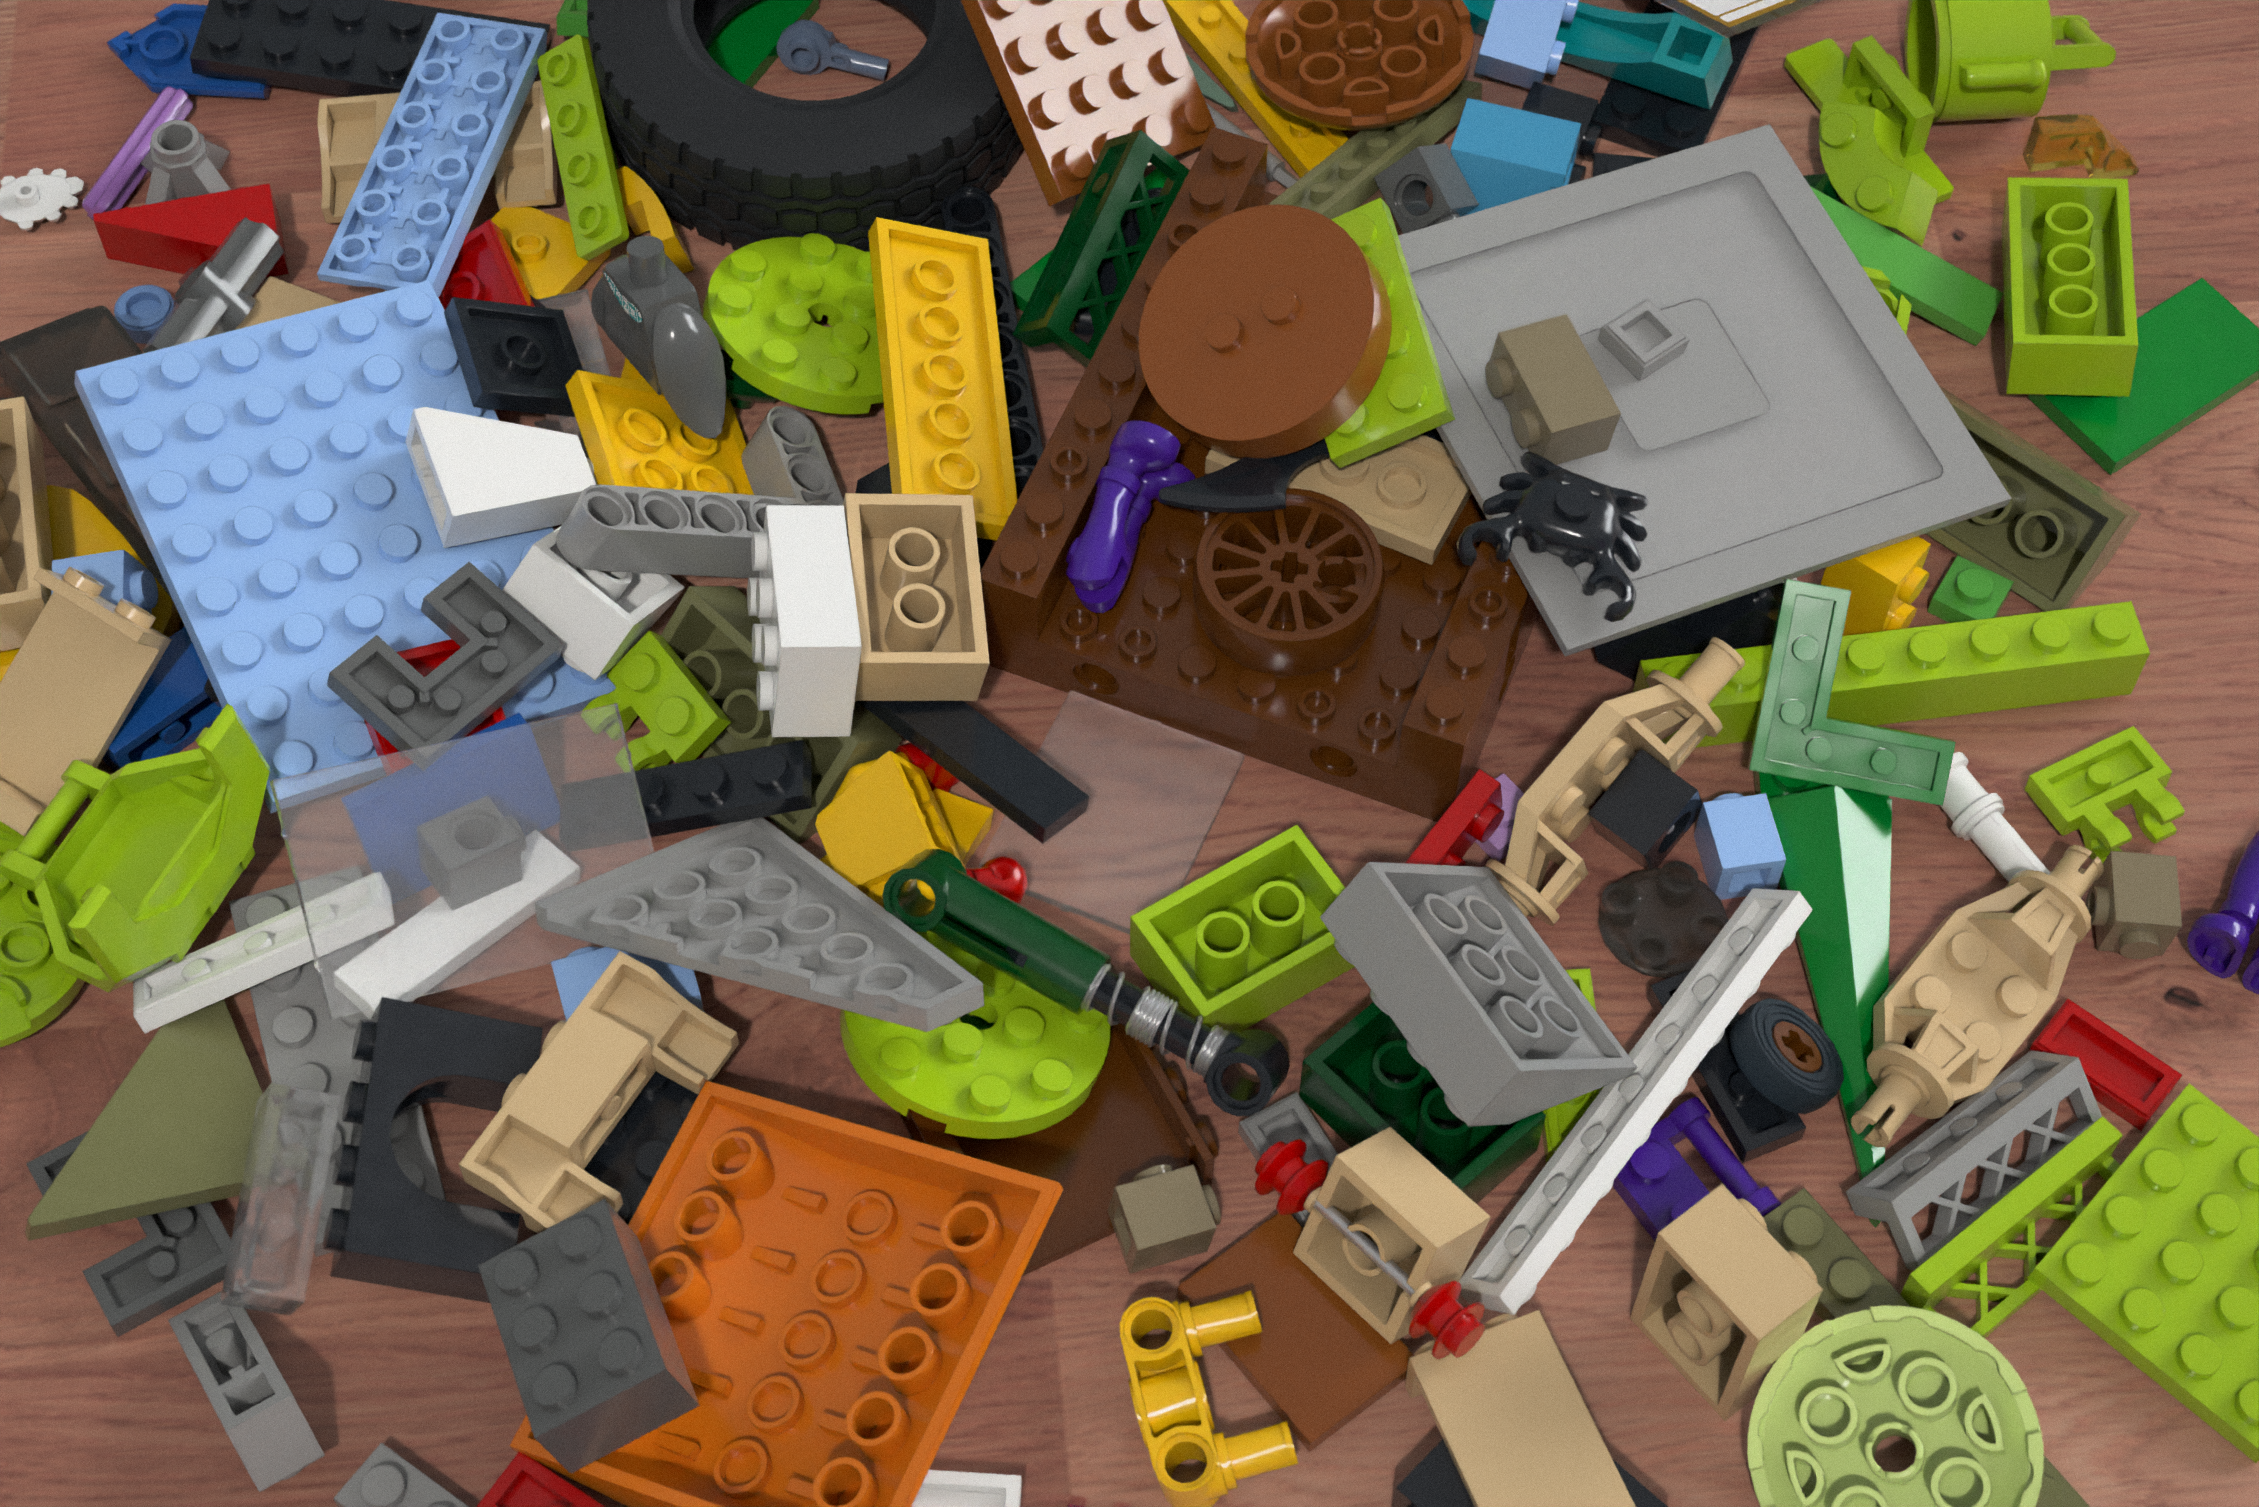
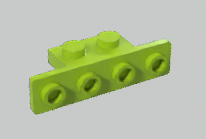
M577 34L541 55L537 60L576 253L578 257L589 261L627 240L629 230L616 169H619L615 149L607 131L589 41Z
M1872 35L1853 42L1849 59L1834 40L1830 38L1786 55L1785 68L1820 111L1823 100L1875 107L1902 128L1900 152L1905 168L1915 173L1938 191L1935 204L1951 198L1954 189L1953 185L1924 151L1935 116V110L1932 108L1928 97L1924 93L1919 92L1901 71L1897 60L1891 54H1887Z

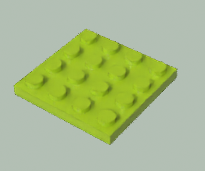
M2189 1083L2027 1278L2253 1462L2257 1463L2259 1461V1137Z

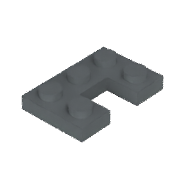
M470 562L423 598L421 612L461 647L426 677H423L378 635L329 672L327 686L422 772L559 659L563 647L562 643Z
M87 1132L26 1163L43 1196ZM211 1202L138 1217L137 1219L147 1237L82 1271L117 1337L246 1268Z

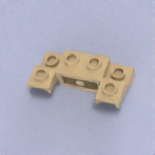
M541 81L533 82L493 173V176H495V196L499 209L503 207L557 204L558 161ZM400 93L319 99L317 126L322 166L321 210L326 224L341 222Z
M619 951L567 1021L561 1020L552 1027L543 1043L542 1055L529 1072L517 1075L509 1084L502 1099V1108L459 1163L464 1181L522 1214L526 1227L537 1233L550 1228L603 1199L617 1213L623 1205L620 1192L584 1171L585 1167L655 1072L664 1075L699 1095L706 1080L713 1081L739 1045L737 1032L718 1022L685 999L654 969Z

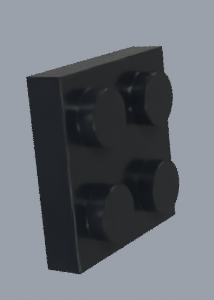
M457 297L452 298L444 312V316L473 407L575 417L565 385L577 370L583 371L563 310Z

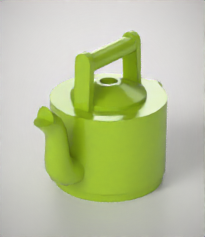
M1909 0L1904 37L1905 73L1919 92L1924 93L1930 100L1932 108L1935 110L1933 122L2034 117L2039 113L2044 104L2051 71L2106 67L2112 64L2116 57L2114 47L2109 43L2103 42L2090 28L2089 22L2083 16H2051L2049 0ZM2055 40H2069L2072 44L2055 45Z

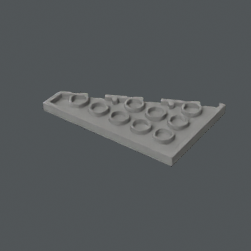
M763 817L721 824L534 902L537 924L545 931L925 1032L947 1025L955 1019L984 1006L983 983Z

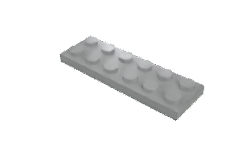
M358 865L229 901L236 933L361 879L362 876ZM377 932L249 988L290 1160L295 1170L294 1177L308 1236L316 1257L334 1252L323 1249V1239L331 1208H341L344 1187L333 1185V1172L341 1143L350 1145L353 1123L342 1121L343 1107L349 1083L351 1080L360 1081L362 1061L352 1059V1047L359 1020L370 1021L368 1017L333 987L332 973L378 941ZM419 1105L402 1113L392 1122L391 1145L393 1153L401 1170L413 1184L425 1193L447 1201L422 1105Z

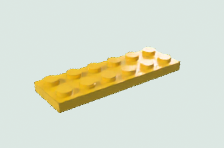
M876 217L868 232L892 494L973 495L977 538L997 541L1018 500L988 239Z

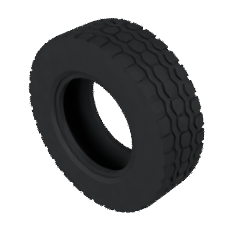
M587 0L589 43L607 131L623 167L627 166L647 183L666 209L669 217L689 230L695 227L700 236L724 246L726 242L730 243L733 250L765 239L778 237L802 238L806 234L818 233L830 238L835 244H845L865 252H870L868 232L876 217L943 230L942 201L944 198L956 193L960 187L964 186L982 189L990 195L999 186L1001 178L1007 176L1017 161L1020 151L1023 150L1022 142L961 0H884L906 14L920 28L927 41L917 56L894 77L867 91L829 100L787 99L758 91L730 76L710 57L707 51L722 27L744 8L759 0Z

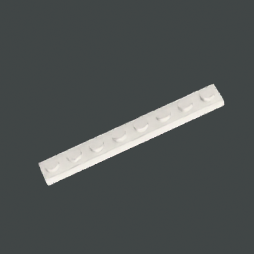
M1752 888L1628 1054L1638 1068L1629 1077L1604 1086L1459 1281L1462 1286L1460 1294L1469 1305L1481 1302L1485 1309L1515 1315L1521 1305L1532 1297L1537 1283L1560 1252L1571 1244L1579 1226L1596 1203L1610 1191L1614 1179L1635 1150L1642 1146L1649 1138L1652 1127L1672 1100L1685 1089L1688 1078L1708 1051L1722 1039L1725 1028L1744 1002L1758 990L1761 979L1781 952L1794 941L1796 932L1813 910L1800 891Z

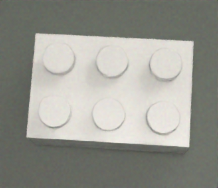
M766 505L764 531L753 532L751 540L753 571H760L759 577H749L747 583L748 615L760 618V624H753L752 627L753 663H762L765 666V671H758L757 673L758 711H769L772 737H849L851 734L862 645L844 506Z

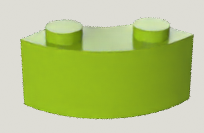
M1823 100L1819 122V147L1825 172L1828 174V178L1838 195L1856 212L1922 247L1938 191L1915 173L1905 168L1900 152L1902 128L1875 107Z

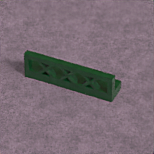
M1142 130L1106 140L1012 334L1029 348L1054 342L1086 368L1088 367L1190 170ZM1148 162L1167 176L1159 196L1154 198L1148 197L1143 175ZM1135 209L1141 234L1136 245L1126 247L1120 221L1125 211ZM1112 257L1118 283L1111 295L1102 296L1096 271L1103 259ZM1089 307L1094 333L1088 345L1069 331L1078 309Z

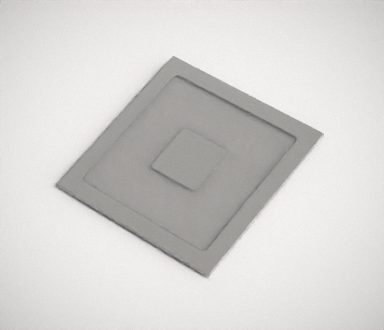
M1770 124L1398 235L1455 420L1436 429L1481 509L1486 499L1507 491L1499 486L1501 476L1519 472L1530 474L1522 463L1523 454L1529 450L1528 448H1522L1517 442L1512 428V417L1502 398H1496L1492 394L1486 380V363L1490 361L1498 332L1567 314L1621 412L1608 450L1557 464V466L1602 484L1646 496L1648 505L1643 510L1629 512L1636 516L1648 533L1643 542L1633 540L1642 559L1639 570L1635 572L1630 571L1617 554H1614L1615 560L1632 581L1637 593L1632 612L1620 621L1610 622L1604 619L1607 607L1612 603L1619 602V598L1615 592L1609 589H1600L1593 596L1583 593L1584 585L1594 571L1593 565L1589 562H1583L1576 567H1570L1561 557L1552 555L1547 551L1542 553L1532 552L1524 537L1517 536L1513 539L1509 559L1564 656L1782 583L1785 578L1794 579L2007 506L2012 499ZM1648 298L1690 340L1683 354L1639 381L1598 340L1602 326ZM1503 512L1494 515L1485 514V516L1488 520L1492 518L1505 517L1511 513Z

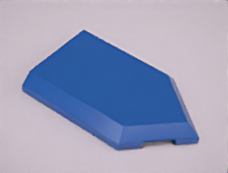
M173 3L154 14L156 21L132 35L125 31L107 41L109 49L153 93H161L164 88L170 86L176 90L182 89L189 95L269 98L272 85L192 73L190 55L207 5Z

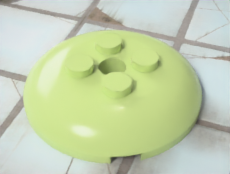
M1889 1305L1874 1306L1867 1310L1849 1313L1831 1321L1826 1320L1811 1328L1778 1358L1768 1372L1756 1396L1748 1429V1464L1760 1507H2036L2042 1485L2044 1470L2042 1432L2036 1410L2027 1392V1388L2018 1373L1989 1341L1974 1330L1947 1316L1920 1308ZM1889 1436L1907 1438L1916 1448L1915 1462L1902 1472H1886L1875 1462L1877 1446Z

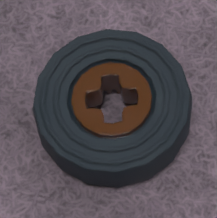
M1768 998L1756 1002L1739 1016L1730 1032L1731 1050L1739 1068L1749 1082L1770 1102L1789 1112L1808 1114L1823 1107L1835 1097L1844 1081L1843 1063L1833 1042L1823 1029L1804 1011L1786 1001Z

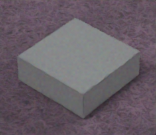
M1648 298L1602 326L1598 340L1639 381L1683 354L1690 340Z

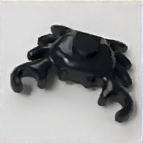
M1528 451L1524 453L1522 463L1530 474L1519 472L1501 476L1499 486L1507 491L1486 499L1482 506L1483 513L1487 515L1510 512L1511 514L1505 517L1478 521L1465 527L1457 542L1458 557L1464 565L1472 566L1477 558V552L1473 544L1478 541H1486L1495 547L1497 552L1496 558L1501 562H1507L1513 539L1517 536L1524 537L1528 542L1529 549L1534 553L1547 551L1552 555L1561 557L1570 567H1576L1583 562L1592 564L1594 571L1587 579L1583 593L1593 596L1600 589H1609L1615 592L1619 602L1612 603L1607 607L1604 619L1610 622L1623 620L1632 612L1637 593L1632 581L1615 560L1614 554H1617L1630 571L1635 572L1639 570L1642 559L1633 540L1643 542L1648 533L1636 516L1629 512L1643 510L1648 505L1646 496L1629 490L1614 488L1557 466L1533 452Z

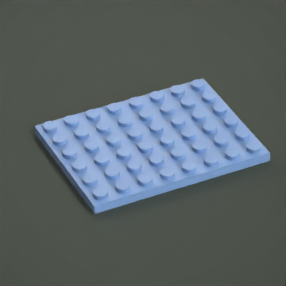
M430 280L75 371L74 385L222 709L226 704L233 706L269 765L270 773L264 800L270 813L385 776L364 719L327 686L329 672L376 635L395 652L451 639L421 612L423 598L468 562L472 563L497 587L503 590L532 545L554 531L553 527L448 548L443 547L405 443L413 409L429 407L493 420L499 419L494 409L477 408L472 405L444 316L445 310ZM560 654L559 659L504 703L502 709L506 718L520 713L528 723L529 728L532 729L581 713L592 700L612 692L616 687L607 677L610 670L597 680H594L586 673L577 671L569 666Z

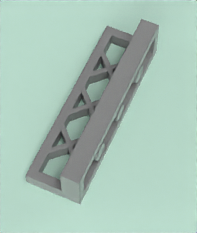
M2029 1051L1995 1077L1991 1084L1982 1092L1969 1097L1846 1191L1855 1215L1887 1222L1907 1269L1916 1270L2102 1117L2079 1058ZM2069 1096L2078 1120L2062 1133L2053 1131L2059 1102ZM2022 1131L2031 1133L2025 1162L2016 1169L2007 1167L2013 1138ZM1975 1167L1985 1169L1979 1197L1970 1205L1960 1203L1966 1175ZM1929 1203L1938 1205L1932 1234L1921 1242L1911 1217Z

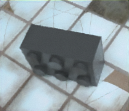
M605 1199L478 1265L534 1438L570 1474L700 1406L639 1239Z

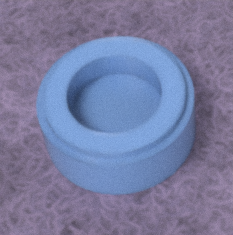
M140 285L127 290L119 297L114 307V315L119 329L125 338L135 343L147 344L175 307L170 293L164 288L156 285Z

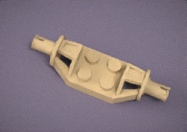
M1713 637L1707 648L1679 680L1659 670H1652L1646 678L1649 688L1604 701L1518 800L1505 866L1490 858L1484 867H1488L1525 917L1535 918L1536 916L1551 926H1554L1559 920L1560 916L1556 909L1589 874L1584 860L1563 841L1566 840L1568 843H1571L1584 832L1591 821L1588 815L1590 809L1602 797L1640 749L1646 751L1675 773L1705 735L1716 737L1722 730L1723 726L1709 704L1736 672L1745 666L1744 659L1727 643L1717 637ZM1677 731L1666 744L1661 741ZM1550 860H1552L1561 867L1542 891L1539 892Z
M2070 846L2049 875L2034 870L2018 872L2004 889L1951 913L1941 922L1873 1006V1051L1866 1060L1868 1073L1878 1088L1860 1111H1857L1851 1118V1125L1857 1134H1860L1869 1123L1875 1124L1865 1136L1864 1140L1877 1147H1886L1910 1113L1928 1119L1940 1118L1946 1114L1953 1104L1967 1100L1969 1097L1982 1092L1991 1084L2057 999L2075 944L2080 943L2091 929V915L2081 898L2094 881L2098 880L2104 872V866L2098 856L2093 859L2086 869L2080 868L2092 851L2082 846ZM1906 1037L1914 1043L1911 1049L1903 1046Z

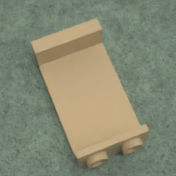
M39 567L33 579L52 590L53 593L0 682V821L23 836L27 835L63 786L64 782L61 776L73 760H79L95 768L98 767L172 640L151 627L156 619L154 615L125 599H120L116 606L100 596L104 588L102 583L73 567H69L64 575Z
M1539 1310L1518 1317L1517 1314L1506 1313L1489 1320L1484 1324L1485 1330L1479 1341L1462 1357L1455 1358L1450 1354L1443 1359H1435L1432 1356L1435 1340H1432L1421 1346L1414 1356L1409 1358L1405 1388L1410 1399L1423 1395L1474 1507H1636Z

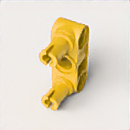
M1251 1290L1194 1307H1190L1189 1301L1178 1303L1177 1300L1168 1302L1157 1297L1142 1298L1132 1303L1126 1309L1119 1326L1120 1338L1130 1374V1379H1128L1129 1388L1143 1441L1149 1450L1154 1472L1169 1504L1173 1507H1212L1221 1496L1228 1495L1229 1490L1238 1488V1480L1299 1464L1287 1421L1228 1438L1224 1437L1223 1432L1213 1434L1215 1425L1197 1360L1194 1361V1358L1203 1356L1202 1348L1263 1333ZM1163 1329L1172 1333L1170 1340L1158 1349L1147 1350L1138 1346L1141 1338L1152 1330ZM1196 1459L1207 1465L1200 1478L1191 1483H1180L1171 1478L1174 1469L1186 1460Z

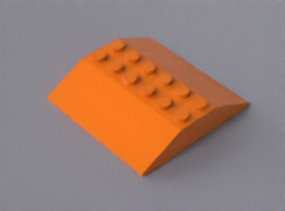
M706 1080L628 1225L641 1244L700 1406L571 1474L534 1438L527 1414L509 1446L515 1452H521L536 1462L628 1507H911L1061 1196L1063 1187L1059 1182Z

